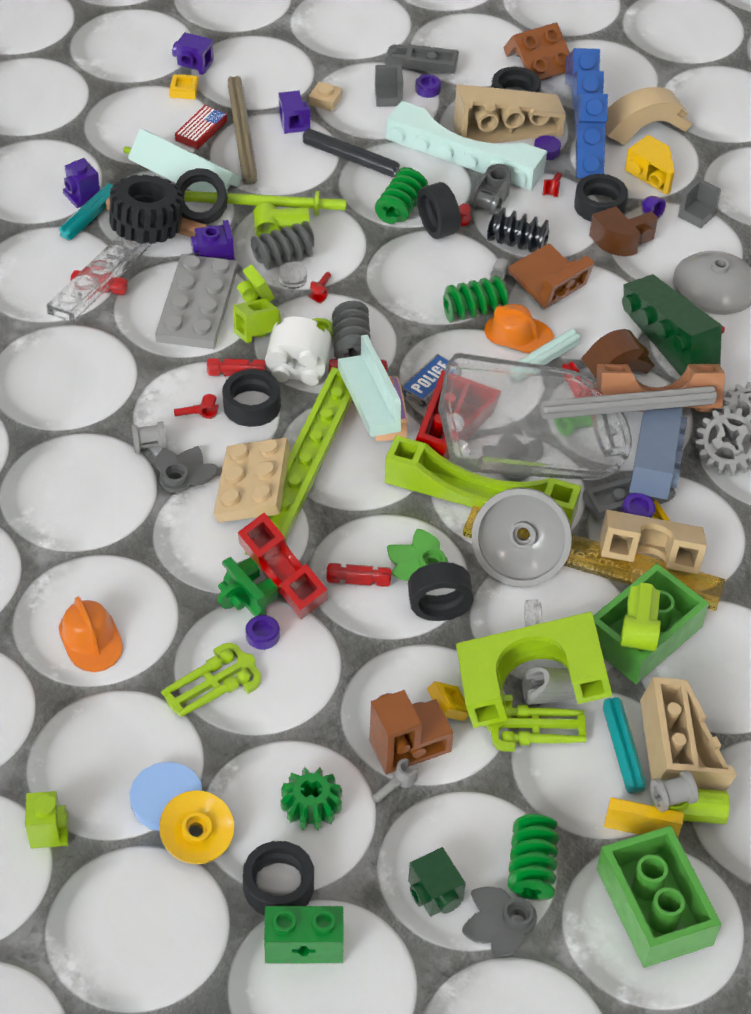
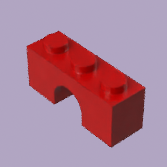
M265 512L237 532L239 544L256 562L264 575L274 582L278 592L301 620L328 600V589L307 564L302 565L294 556L286 543L285 537Z

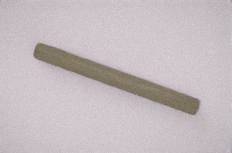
M230 76L227 79L242 179L245 184H255L257 182V170L242 79L239 76Z

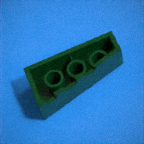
M654 274L623 284L624 297L622 298V305L625 312L680 376L685 372L688 364H721L722 325Z

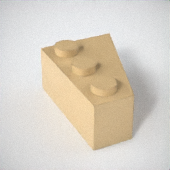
M653 677L640 700L651 780L659 778L663 781L677 777L681 771L688 770L694 777L697 788L727 791L737 774L732 765L728 766L719 750L722 745L717 736L712 737L705 724L706 715L688 681Z

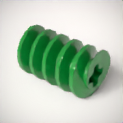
M401 168L375 203V212L378 217L388 224L406 221L409 218V214L413 212L414 207L417 206L418 191L422 187L428 186L426 178L412 168Z
M492 276L489 280L482 278L478 282L472 280L468 284L464 282L458 283L456 287L448 285L443 295L444 311L449 323L454 322V313H457L460 320H465V311H468L471 318H475L476 309L478 308L482 316L487 315V306H490L491 311L494 313L498 304H501V306L508 304L506 287L498 276Z
M525 814L513 822L512 848L510 851L511 861L509 863L510 875L508 876L507 885L514 894L524 899L544 901L553 898L555 895V889L552 885L556 881V875L553 871L557 868V861L554 858L558 854L556 844L559 841V835L554 831L557 828V822L550 817L539 814Z

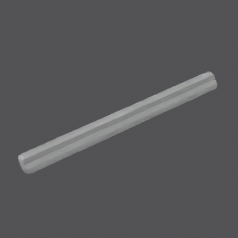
M705 386L544 400L540 404L539 411L543 419H556L712 405L716 401L717 393L714 387Z

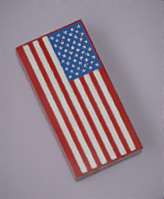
M204 105L175 133V141L198 150L227 122V114Z

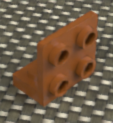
M557 22L515 34L503 47L507 57L516 54L517 57H520L524 68L535 72L539 76L540 81L564 74L566 71V57L570 54V51Z
M547 244L510 265L508 272L546 309L586 285L595 262L588 255L578 261L572 260L568 262L551 244Z

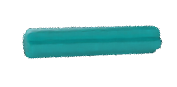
M110 183L106 184L59 227L60 236L66 240H72L106 208V200L110 196L113 185Z
M619 697L607 698L604 700L602 708L626 791L630 794L641 793L645 790L646 780L622 700Z

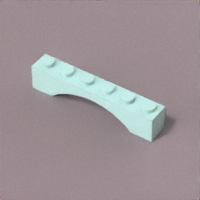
M401 101L387 117V140L485 174L487 168L493 164H503L511 171L510 183L530 191L545 172L547 151L523 142L496 144L462 137L441 126L430 116L425 108L405 101Z

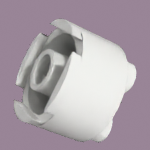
M287 317L283 319V323L279 325L276 323L272 330L265 357L266 365L272 371L271 375L278 382H287L289 379L300 380L309 386L317 385L319 379L325 373L332 343L331 334L326 328L323 332L317 327L316 321L305 317Z

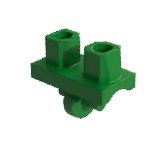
M231 556L223 560L222 565L227 571L223 578L224 581L218 585L221 591L218 596V603L224 609L235 607L237 610H241L246 606L254 617L266 615V606L278 598V588L270 578L258 584L253 582V580L260 577V569L251 557L238 563Z

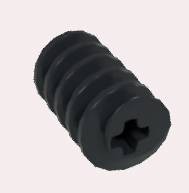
M503 207L499 214H493L489 222L487 240L492 241L496 237V241L499 244H503L507 240L509 247H514L517 243L518 249L524 250L528 246L529 252L533 253L538 248L540 249L547 245L550 232L549 221L545 220L542 226H538V217H534L531 223H527V214L525 213L520 220H517V212L514 210L509 217H506V208Z

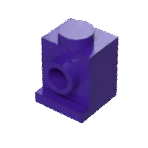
M184 32L172 47V55L177 57V65L198 70L199 74L204 75L214 61L213 39Z
M300 91L278 93L279 117L284 134L305 132L309 129L310 107L307 105V101H302Z
M85 158L65 165L66 178H64V184L66 188L63 189V194L76 208H80L100 191L98 172Z
M223 220V225L195 228V236L190 237L193 254L198 253V256L234 260L233 236L228 220Z

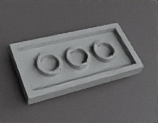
M181 254L155 333L156 342L215 349L238 270L237 261Z

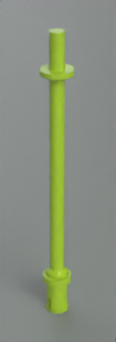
M185 191L184 200L185 202L215 204L217 192ZM320 191L315 192L314 198L227 193V204L257 206L262 203H271L276 207L314 209L315 216H319L320 209L346 211L347 199L320 198Z

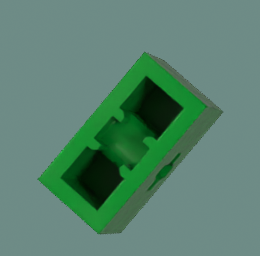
M265 906V964L343 963V906Z

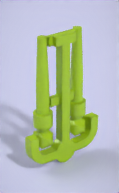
M224 643L213 649L216 656L206 660V664L169 685L161 693L168 705L179 717H183L227 692L235 691L239 688L240 684L244 686L245 692L249 694L255 691L261 684V674L255 666V657L252 654L244 653L233 643ZM234 655L237 658V663L213 676L210 671L213 673L222 668V664L227 665L234 661ZM204 675L206 681L176 698L171 694ZM213 688V690H211L210 692H208V693H206L205 695L201 696L200 698H198L197 700H195L194 702H192V703L189 704L188 706H186V707H184V708L181 707L183 704L189 702L190 700L194 699L195 697H197V696L201 695L202 693L206 692L207 690Z
M503 695L508 721L485 726L491 732L493 746L504 752H515V743L527 746L530 743H586L584 710L528 707V705H517L516 708H513L512 695ZM577 716V719H539V717ZM502 728H532V734L529 731H518V734H514L513 731H503L501 739L499 738V731ZM540 728L578 729V736L540 734Z

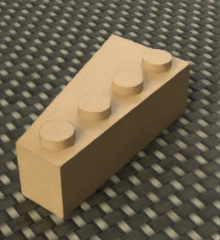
M456 84L453 128L455 133L462 137L480 142L501 143L536 139L543 135L553 137L563 135L566 113L557 94Z

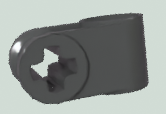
M503 164L489 166L479 183L473 188L469 206L471 208L479 207L491 211L492 215L494 213L498 214L506 198L509 196L510 169Z

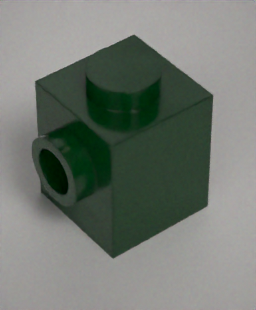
M443 847L410 862L408 881L410 883L411 895L419 907L424 906L430 917L440 912L443 914L452 912L460 906L464 899L466 883Z

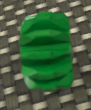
M304 767L301 776L291 772L289 783H283L281 788V809L287 813V819L290 824L300 820L302 830L308 824H313L317 831H319L321 821L332 825L335 814L340 813L342 809V801L340 800L342 798V788L336 784V778L333 773L323 776L321 767L315 773H310Z

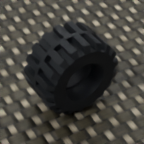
M142 174L120 179V181L113 184L110 191L109 224H111V229L116 231L118 236L125 237V240L141 244H156V242L162 243L167 241V239H172L176 233H179L183 203L181 190H179L176 184H172L170 180L162 179L159 176Z

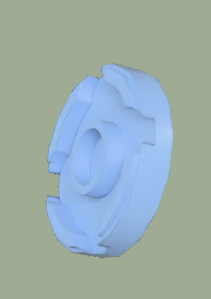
M163 762L151 765L142 770L133 780L129 794L134 816L139 823L150 830L159 831L161 814L166 805L181 793L193 790L202 791L201 781L193 770L183 764Z

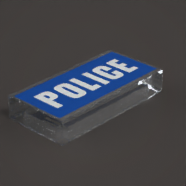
M437 353L401 385L403 396L425 408L430 403L441 371L444 370L460 376L461 367Z

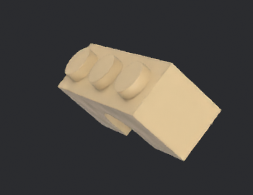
M606 510L599 537L602 557L634 562L636 553L645 552L662 558L667 569L699 574L707 547L703 527Z

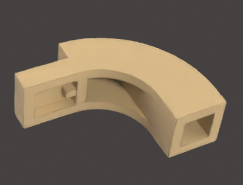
M647 87L626 94L608 107L605 133L608 137L625 145L639 129L655 121L669 122L684 132L691 127L692 123L686 116L688 111L673 91L662 87Z

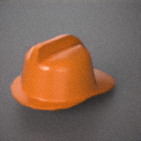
M520 304L497 306L494 317L488 320L484 329L487 339L492 343L524 353H531L554 339L552 330L545 323L532 318L530 311Z
M79 596L75 597L74 604L65 611L58 627L61 640L70 660L75 666L83 671H105L115 665L121 657L123 649L121 636L112 616L100 603L92 600L82 601Z

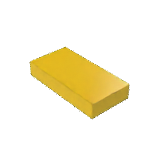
M610 797L604 827L641 835L672 826L678 838L683 824L684 813L670 809L660 812L656 806Z

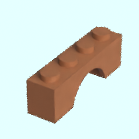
M597 364L596 396L712 386L717 393L714 404L683 408H694L698 412H711L713 408L723 407L725 372L719 364H688L685 372L678 380L664 387H649L635 379L628 364Z

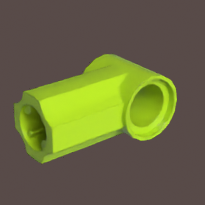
M271 203L259 204L253 211L255 234L257 237H260L263 233L270 235L273 230L281 231V228L286 226L291 228L293 224L298 223L301 225L303 221L309 222V209H277Z
M641 582L639 585L631 586L628 595L627 615H625L620 646L656 652L661 623L657 620L660 591L655 589L653 584Z
M697 788V803L689 804L686 801L669 806L668 808L684 813L683 821L726 825L730 807L729 794L727 791Z

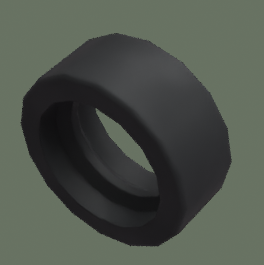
M518 66L506 67L494 74L491 88L519 87L529 92L540 93L541 81L535 72L527 68Z
M196 168L188 170L179 177L176 185L183 194L182 217L206 225L214 223L222 217L227 208L228 195L224 182L218 174L209 169ZM203 181L210 183L216 189L217 201L208 211L194 212L185 204V191L193 183Z
M608 174L588 175L582 178L576 186L574 208L578 215L590 222L592 214L615 206L624 214L628 199V189L621 180ZM596 194L605 195L614 201L607 203L596 202L588 198V196Z
M443 182L422 187L418 191L417 207L422 224L428 234L434 239H440L457 233L461 225V215L457 200L450 187Z
M257 369L241 370L232 374L223 385L224 413L234 423L246 427H256L267 424L278 416L281 408L280 384L273 375L266 371ZM246 391H258L269 396L265 402L256 405L241 404L234 400L238 394Z
M437 562L420 567L411 574L407 583L411 610L418 617L425 620H452L467 612L474 602L470 573L464 567L455 563ZM434 589H455V591L445 595L435 596L426 594Z
M271 841L259 845L248 855L243 865V892L248 904L257 913L265 916V906H307L314 893V865L309 854L300 846L288 841ZM274 863H285L299 871L301 883L292 893L284 896H272L258 888L256 876L265 866Z

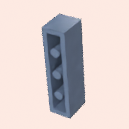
M683 407L646 410L643 412L629 493H642L646 496L668 500L670 487L677 488L687 417L682 416Z

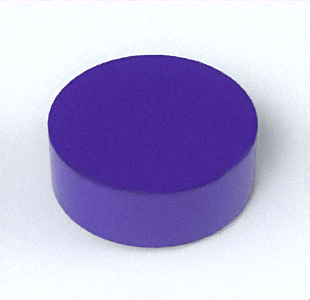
M431 74L421 75L415 81V92L424 98L436 97L441 92V80Z
M543 135L536 138L534 147L546 150V160H552L559 156L561 142L556 137Z
M631 493L624 499L621 512L652 518L655 512V504L649 496L642 493Z
M267 615L255 616L246 624V640L253 648L266 650L278 643L280 627L273 617Z

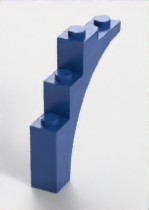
M574 48L566 57L565 84L570 86L574 105L576 136L575 179H582L592 174H604L608 94H603L604 71H600V49Z

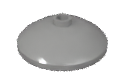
M703 251L684 258L677 265L673 276L675 291L702 311L725 315L743 311L751 306V266L739 257L721 251Z
M512 488L491 497L478 512L472 528V546L482 568L494 579L515 587L535 586L552 578L565 564L572 545L571 525L565 511L552 497L531 488ZM526 528L529 530L530 536L528 538H521L518 530Z

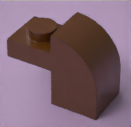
M615 206L592 214L589 236L605 252L617 256L636 255L639 244L654 239L658 217L651 211L627 219Z
M628 329L615 330L602 336L581 358L596 379L597 364H628L630 368L646 374L655 366L648 357V349L639 343Z

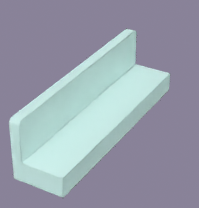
M141 128L128 156L129 160L174 182H177L179 177L188 170L196 168L209 169L218 174L224 182L226 191L230 184L238 187L242 179L241 176ZM203 181L193 183L188 187L192 191L216 192L213 185Z
M361 335V355L338 359V370L370 437L401 432L400 397L368 335Z

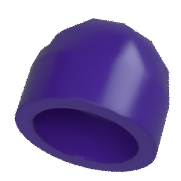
M648 196L642 201V212L644 214L652 211L658 219L663 215L666 208L664 199L657 196Z

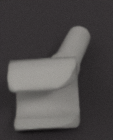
M503 258L496 260L490 277L498 276L501 280H504L506 275L512 276L508 272L509 262Z
M409 759L400 760L394 777L372 796L375 802L379 803L398 787H412L416 780L418 768L411 773H406L404 771L408 767Z

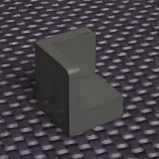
M401 64L375 66L374 92L376 107L397 106L403 100Z
M698 177L683 191L678 217L702 228L716 215L721 189Z

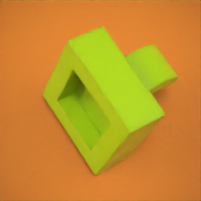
M252 264L242 270L247 280L238 284L236 288L241 293L245 302L255 301L258 296L261 299H267L269 302L275 299L268 284Z

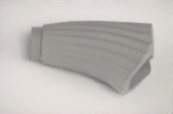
M536 667L530 668L523 673L522 693L527 705L559 702L576 698L570 672L567 668Z

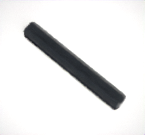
M310 128L303 133L304 144L379 173L395 177L400 170L399 162Z

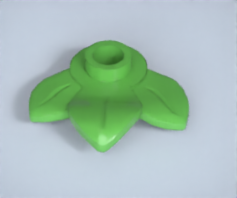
M419 528L416 529L413 535L412 545L387 546L388 556L396 565L392 570V575L404 581H409L411 574L420 567L430 563L448 562L444 552L440 550L439 540L429 532Z

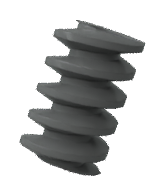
M303 221L301 225L298 223L293 224L291 228L288 226L283 227L281 231L273 230L270 235L263 233L260 237H251V248L257 262L263 263L266 270L271 269V260L274 261L277 267L281 266V257H284L288 264L292 263V254L295 255L297 260H301L303 258V250L308 257L313 256L314 234L307 221Z
M360 301L343 302L332 313L335 359L361 355V335H368L369 339L371 338L369 309Z

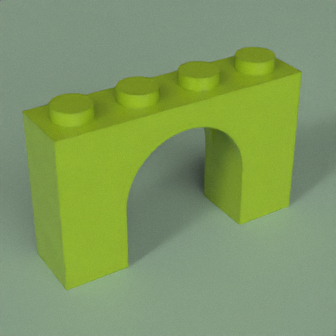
M592 611L456 643L465 704L473 728L508 721L503 696L504 682L512 670L531 660L549 659L564 665L570 672L577 704L613 696Z

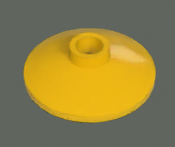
M199 790L187 791L177 795L166 805L161 814L159 833L163 845L176 859L189 864H205L216 860L228 849L234 835V819L228 806L216 795ZM198 826L202 830V834L198 837L192 836L189 833V828Z

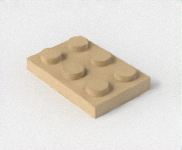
M287 437L226 447L214 509V516L218 523L256 518L264 512L267 516L280 514L290 452V444Z

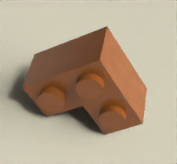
M405 690L396 693L383 694L376 700L371 701L369 741L386 775L395 772L398 762L402 759H409L408 767L452 751L454 732L436 699L425 703L417 702L412 704Z

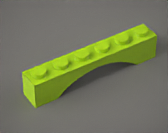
M397 435L385 459L384 483L480 510L491 497L502 491L512 488H531L552 497L565 511L571 527L577 513L581 486L554 478L527 482L487 478L451 463L426 443Z

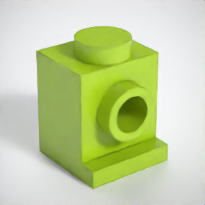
M265 298L233 305L234 333L246 343L252 342V336L264 337L272 332L276 323L278 325L281 324L280 311Z
M57 791L26 793L25 828L31 849L68 846L69 812L68 809L66 810V805H59Z

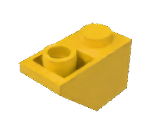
M646 135L628 149L625 171L668 195L671 193L675 172L670 147L654 137Z

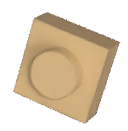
M318 82L309 95V105L333 111L343 97V88L329 83Z

